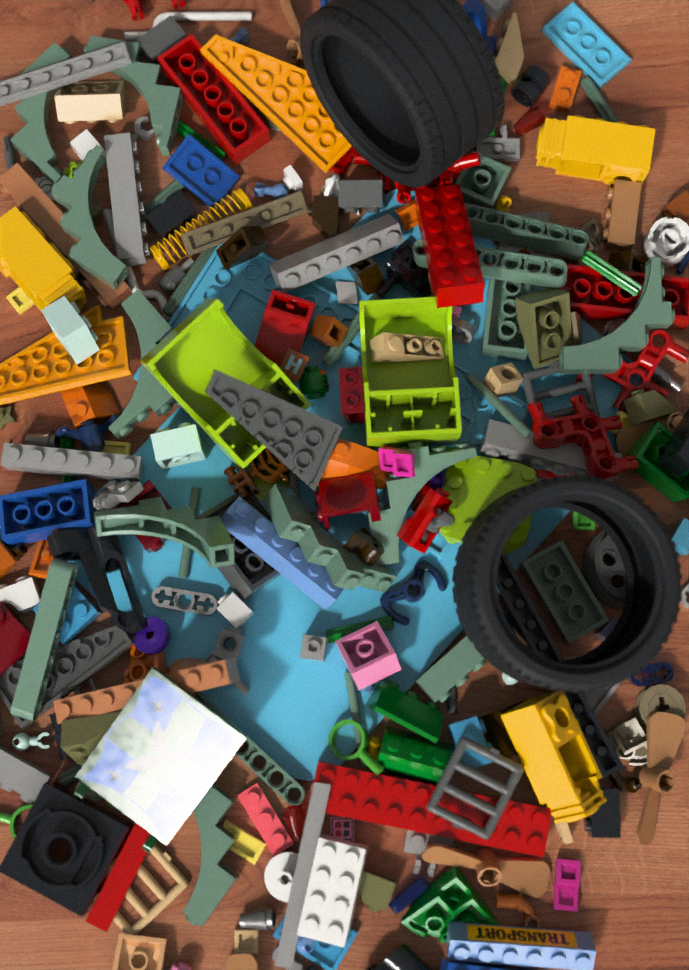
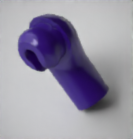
M443 470L427 481L431 487L442 488L446 484Z

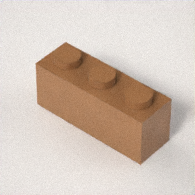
M615 179L612 187H608L606 199L610 200V203L604 213L607 227L603 228L601 240L605 241L604 249L628 251L633 248L642 183Z

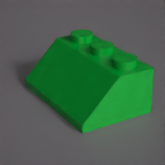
M657 421L633 443L626 456H636L635 460L638 461V468L633 471L669 500L676 502L688 499L689 470H686L681 476H676L657 460L673 434Z
M389 679L386 682L379 680L367 705L374 711L437 743L444 719V714L438 711L440 706L430 701H427L426 704L418 700L419 695L410 690H407L406 693L398 690L400 685Z
M385 726L377 762L384 770L437 784L454 752L453 744L440 740L434 743L421 735Z

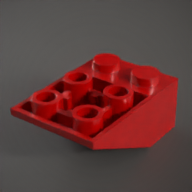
M272 290L254 346L280 368L289 347L302 351L314 318L316 303Z

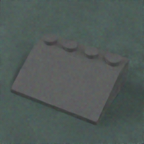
M248 487L246 490L251 494V498L246 502L273 523L268 512ZM234 494L197 516L196 519L215 516L222 518L239 497V494ZM228 532L234 543V564L217 568L240 599L244 601L281 574Z

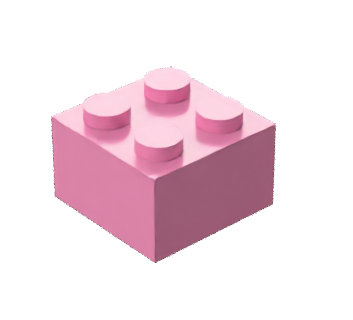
M378 621L335 641L359 690L401 670L396 653Z

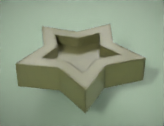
M12 406L0 407L1 430L8 423L15 422L11 416Z

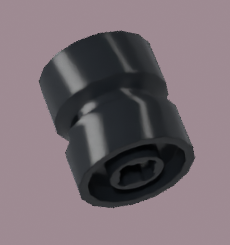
M530 65L522 74L521 79L512 87L511 94L518 103L531 108L540 98V94L544 93L551 82L550 77L540 67Z

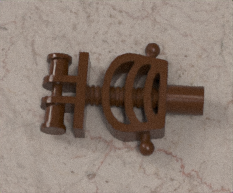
M267 448L250 462L252 469L247 471L246 468L243 469L237 465L240 470L238 473L235 472L234 466H229L224 470V474L229 478V484L236 485L233 488L234 492L238 493L245 501L251 498V494L246 490L248 487L256 495L260 493L253 481L257 476L268 484H274L281 478L283 482H288L289 477L285 475L289 472V468ZM259 457L260 464L257 465V459ZM273 465L277 470H272L270 467ZM267 470L271 475L264 476L262 472Z

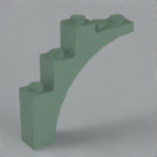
M96 144L94 149L89 150L86 154L83 164L74 170L72 179L63 175L60 180L54 183L51 193L55 201L69 209L61 218L60 225L64 232L79 241L74 243L70 249L69 256L72 262L113 289L118 290L128 276L129 271L127 266L113 256L101 242L93 222L92 198L98 174L107 160L104 149Z
M651 257L645 263L642 291L632 313L626 321L614 332L599 340L583 345L563 347L559 351L560 374H614L622 366V354L619 352H640L646 347L649 334L645 329H667L672 325L675 319V311L671 308V302H662L665 297V288L662 287L661 278L664 276V266L661 264L660 257Z
M136 290L121 305L132 320L137 331L142 359L161 342L164 334L173 328L139 290ZM142 363L138 383L130 402L122 414L108 427L117 439L130 434L133 430L132 427L138 422H144L150 416L152 410L159 417L161 414L165 415L170 412L175 403L173 397Z
M413 441L408 442V446L403 447L404 450L414 455L415 477L395 476L393 473H390L389 477L384 478L388 504L385 505L384 502H379L381 521L372 522L370 511L366 510L370 533L384 548V553L375 562L376 564L382 566L399 563V537L397 533L415 495L428 480L443 469L459 461L477 457L476 447L473 444L459 442L452 448L436 446L432 448V451H429L426 443Z
M275 483L264 498V503L279 537L298 542L307 562L325 566L334 586L349 590L360 586L385 593L398 577L395 570L376 563L368 566L362 563L355 553H349L344 549V544L334 538L308 512L293 488Z
M161 497L138 500L139 505L94 512L97 537L126 534L154 536L169 539L189 547L202 556L210 568L234 564V543L220 516L196 519L190 506L167 510Z

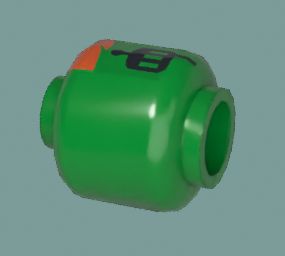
M317 365L305 367V372H303L299 380L301 393L307 396L308 400L325 397V393L329 391L327 372L323 369H318Z

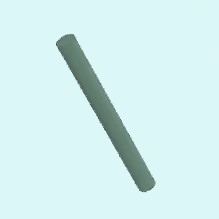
M473 373L467 376L466 380L526 439L532 436L533 432Z
M192 487L189 506L196 518L200 488ZM183 545L178 574L180 578H187L192 549Z
M350 672L344 673L352 720L362 724L355 682ZM353 725L358 751L362 738L359 729ZM359 758L360 767L367 766V765Z

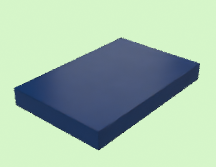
M188 134L162 167L164 171L203 203L214 209L215 203H220L221 199L225 197L240 178L239 174L190 134Z

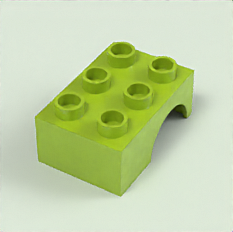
M435 297L359 301L367 448L377 449L382 446L404 447L408 446V442L422 441L427 446L451 445L459 442L462 426L458 377L455 374L452 347L453 306L437 308ZM383 332L442 337L444 360L406 363L371 362L370 340Z
M207 298L147 353L140 362L230 460L244 469L266 447L205 392L214 369L306 410L312 404L281 369L265 357L240 332L223 308L224 305L219 299Z

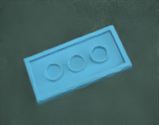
M574 2L570 3L542 27L541 31L587 77H591L599 89L630 64L632 60Z

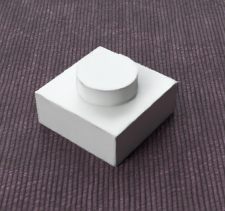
M289 165L283 169V182L286 187L294 192L303 191V181L293 167Z

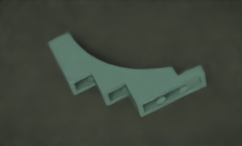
M90 36L88 44L84 46V54L125 40ZM125 41L132 64L111 70L110 72L128 81L142 95L150 110L155 134L158 135L157 147L160 148L162 156L171 157L184 102L181 88L162 85L164 76L160 65L142 63L144 54L140 43Z
M54 42L20 75L71 59L72 54L64 46L61 48ZM57 88L25 98L14 108L19 118L26 125L10 139L15 149L53 184L64 175L57 167L59 161L54 153L49 135V112Z
M214 783L193 809L201 838V866L195 890L183 910V913L187 915V921L194 926L199 925L200 927L207 923L240 877L221 862L238 839L220 824L236 800Z

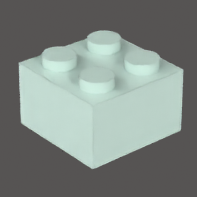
M63 296L41 310L54 334L76 364H79L100 350L96 344V341L99 340L92 329H89L92 326L84 315H79L81 312L74 301L69 303L66 297Z
M183 423L178 425L176 429L161 428L156 430L155 434H150L156 462L162 469L206 460L201 433L196 424Z

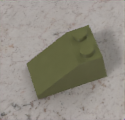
M547 288L515 298L517 321L533 368L537 369L553 364V362H559V351L565 346H573L569 292L559 288Z
M120 712L62 720L61 748L77 764L83 765Z

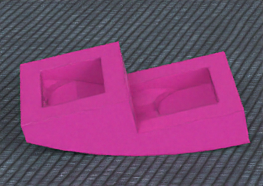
M389 446L378 448L380 471L393 472L395 476L415 477L413 453Z
M556 859L553 910L578 911L581 861Z

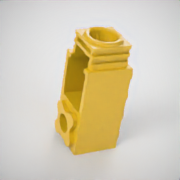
M568 115L566 120L549 119L546 117L539 130L535 152L536 166L556 169L555 174L603 181L608 185H613L615 179L643 183L650 171L655 129L649 128L646 125H629L621 121L615 123L608 122L602 118L589 119L581 115Z
M16 206L0 217V271L6 278L10 276L40 311L63 296L66 297L69 303L74 301L80 310L87 304L84 289L75 281L77 277L73 272V265L52 242L49 244L45 240L46 236L43 231L35 225L25 211L20 212Z
M555 690L530 698L501 715L540 804L546 803L548 808L551 809V815L554 816L555 823L564 821L574 822L596 812L599 806L607 801L598 782L603 776L564 691Z

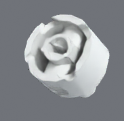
M664 217L656 221L647 233L642 245V250L648 260L651 257H660L664 269L673 267L681 262L689 251L688 224L675 217L673 219Z

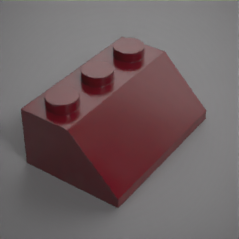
M3 602L0 603V676L26 653L31 636V631L16 612Z

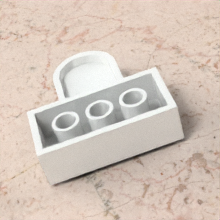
M324 834L319 837L297 935L345 947L348 942L368 845ZM286 851L277 854L269 861L265 869L264 880L268 891L276 899L284 902L289 900L299 854L297 852Z

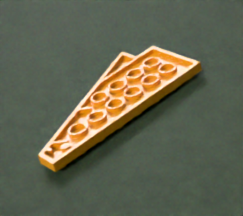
M216 34L200 49V53L325 173L352 148L323 108L306 70Z
M96 305L81 314L91 324L92 327L89 329H92L99 340L96 341V344L100 350L79 364H76L54 332L0 363V405L132 375L124 317L120 316L103 320V311L100 305Z

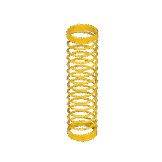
M238 188L232 191L233 198L227 195V201L221 199V205L215 203V209L210 206L209 212L203 211L204 217L198 214V221L192 218L193 226L186 222V228L180 226V231L183 233L182 228L186 232L190 231L188 225L192 229H196L194 221L202 227L199 216L206 224H210L205 213L215 222L216 220L211 209L220 219H223L217 205L229 217L230 215L227 213L222 201L229 206L234 215L237 214L232 208L228 197L233 200L240 212H243L242 208L245 211L253 208V205L244 191ZM235 197L237 198V200H238V202L240 203V205L242 206V208H241V207L239 206V204L237 203ZM174 230L175 237L172 234H168L170 242L166 238H162L164 246L157 241V247L154 244L149 247L151 254L163 270L169 268L170 264L160 246L176 263L165 241L172 247L178 257L182 259L171 237L181 247L185 255L188 256L177 236V233L179 235L181 233L177 230Z

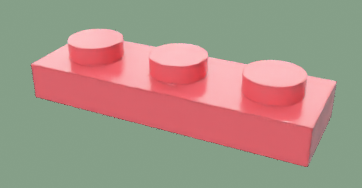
M258 782L237 795L274 857L294 844V841Z

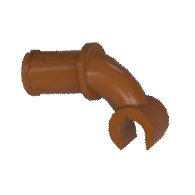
M518 892V894L496 893V908L517 909L518 912L523 911L525 926L528 927V922L533 918V920H536L535 927L540 928L541 920L536 914L535 908L527 898L521 895V892Z

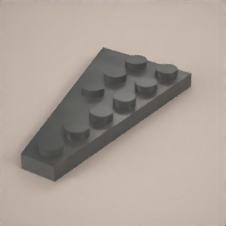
M214 369L205 392L307 486L315 491L343 427Z
M116 625L96 632L91 636L58 646L38 718L54 706L53 701L68 696L133 646L134 642L128 632L121 630ZM24 659L15 662L0 676V697L10 712ZM12 715L22 729H25L34 722Z

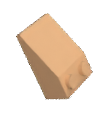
M119 933L112 970H163L167 939Z

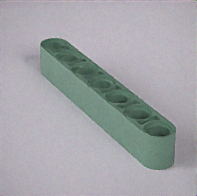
M464 203L473 236L575 260L581 259L585 254L589 241V236L585 231Z
M419 239L413 245L414 260L418 266L428 268L425 254H420L424 252L422 239ZM476 247L483 277L549 288H561L567 282L568 266L563 260ZM508 266H516L515 268H508ZM532 269H537V270H539V271H537V272H532V271H530V270H532ZM558 272L561 273V275H553V273Z
M57 558L51 561L12 702L11 715L32 721L38 718L76 581L78 564Z
M200 691L195 692L198 700L212 708L214 712L245 734ZM247 736L245 740L249 743V749L245 753L237 750L235 755L290 805L300 804L305 798L303 786ZM257 755H262L266 758V765L262 769H258L254 765V758ZM274 771H280L284 776V781L279 785H275L271 781V775ZM292 787H297L301 791V798L297 801H293L288 797V791Z

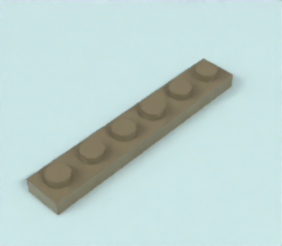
M298 191L180 235L187 254L190 256L225 243L241 227L261 226L263 229L308 212L302 191Z

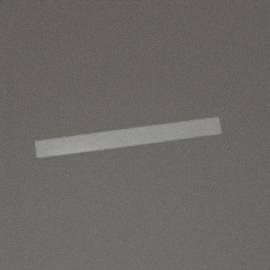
M318 782L313 784L275 966L291 968L299 936L297 932L318 839L322 829L331 787L330 784Z

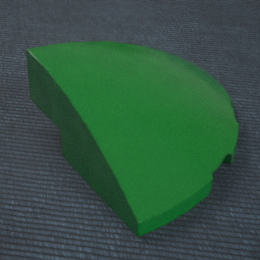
M454 866L436 880L401 918V923L409 930L421 937L426 935L437 937L441 943H446L448 922L500 925V923L476 889L458 868Z

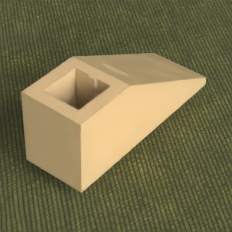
M513 12L511 20H506L503 32L506 33L505 37L499 39L496 48L499 51L498 56H493L498 73L507 84L513 86L517 82L524 61L518 18L515 12Z
M383 332L370 340L371 362L406 363L444 360L442 337Z

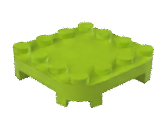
M478 455L477 457L459 461L449 466L445 475L446 484L442 489L450 494L448 498L453 501L447 512L454 516V522L451 526H442L439 530L440 534L450 544L455 545V542L462 543L461 540L467 529L472 526V522L488 505L514 489L538 481L534 469L520 463ZM533 513L524 519L512 532L501 554L510 555V552L518 550L526 544Z

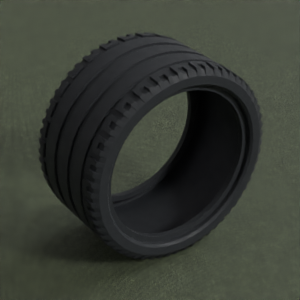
M330 0L315 11L302 25L300 33L301 55L312 87L323 108L350 145L374 168L399 184L414 188L427 185L490 135L502 120L505 104L504 92L495 60L479 29L456 0Z
M553 476L504 494L488 505L472 522V526L467 529L461 540L462 544L457 550L458 552L455 557L457 562L456 566H453L452 582H454V587H452L454 603L457 604L455 610L459 622L464 626L463 631L469 641L475 645L474 648L491 665L508 676L527 684L557 691L587 692L608 688L610 685H617L630 679L631 674L636 675L639 673L640 670L648 666V661H653L658 652H661L663 649L661 646L663 643H667L669 635L674 630L672 626L673 623L677 622V614L681 608L678 606L679 602L682 601L681 590H683V585H681L680 579H683L680 572L682 567L681 563H678L677 557H679V554L675 550L676 545L674 541L670 539V532L665 528L666 525L664 522L659 521V515L654 513L652 507L643 503L644 500L636 496L634 492L626 491L625 487L615 482H605L606 479L594 476ZM549 507L577 512L599 525L612 539L621 555L627 583L622 614L608 637L596 648L582 656L556 662L548 660L530 650L513 633L502 613L496 583L499 559L512 532L529 515L541 508Z

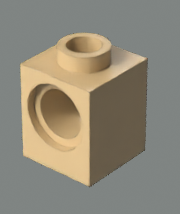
M511 362L490 367L483 384L500 398L515 394L523 377Z

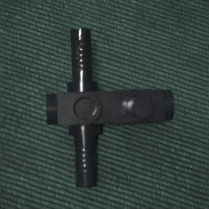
M413 251L405 260H401L398 257L395 259L392 256L384 267L387 269L388 279L376 292L380 298H383L395 284H400L415 298L429 297L432 293L430 285L426 282V277L423 275L419 276L412 270L411 265L415 262Z

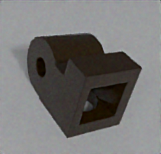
M365 527L356 531L343 546L349 553H355L358 559L368 566H372L384 553L383 546Z

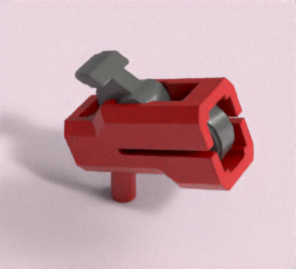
M430 485L422 487L424 498L414 514L405 520L397 533V536L407 545L423 554L427 551L442 526H451L454 522V516L447 512L453 502L448 498L450 494L440 487L434 490Z

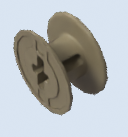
M659 684L646 687L638 694L635 700V714L646 728L647 717L656 711V706L659 704L664 705V710L661 711L679 715L683 719L685 717L686 705L684 698L677 689L669 685Z

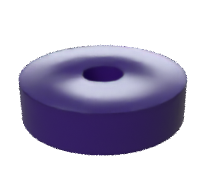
M157 617L145 618L147 626L140 632L133 634V642L139 651L147 655H156L167 647L171 632L165 621Z

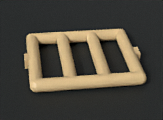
M155 844L150 852L175 879L177 884L169 892H166L141 864L137 874L160 900L149 910L129 887L125 897L142 917L131 926L120 912L117 911L113 921L124 934L137 935L189 885L188 879L171 861L172 857L167 851L164 853L157 844ZM119 854L112 860L101 883L109 876Z

